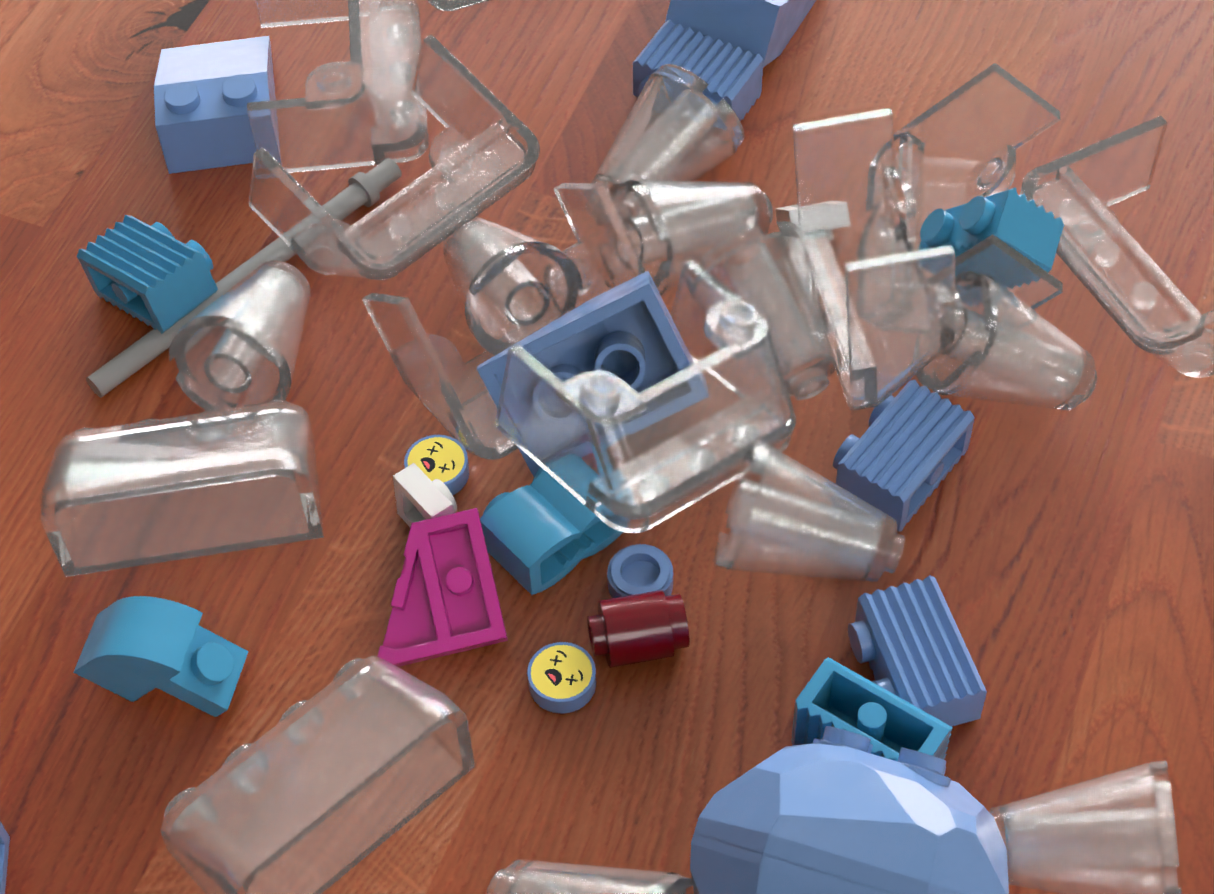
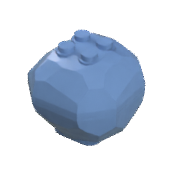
M826 726L822 740L814 738L813 744L782 748L713 795L698 817L691 841L690 872L694 894H1009L1007 849L996 821L990 812L963 786L944 776L946 760L906 748H901L898 761L871 754L873 745L870 744V738L843 729Z

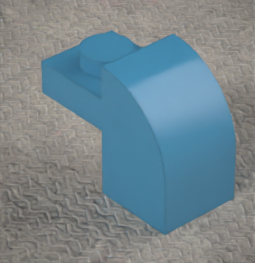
M133 596L117 600L97 614L73 673L131 702L158 688L217 717L229 708L249 651L199 626L203 613L192 607L157 597Z

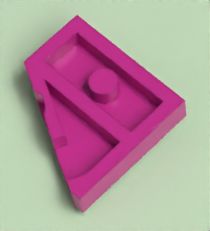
M473 508L411 523L404 551L405 560L401 576L397 579L391 602L392 611L383 646H380L377 656L379 668L383 671L508 641L478 509Z

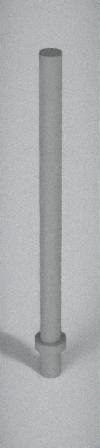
M387 158L368 173L358 172L349 178V186L218 281L216 283L218 291L166 332L161 334L158 329L151 330L88 376L86 381L97 396L102 398L362 205L366 207L372 206L380 199L379 193L402 176L399 166L394 160Z

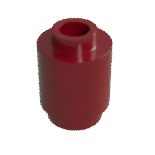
M662 590L600 600L598 601V615L587 616L588 633L594 657L605 655L609 668L674 657L675 649L687 648L690 644L688 621L680 594L665 596Z

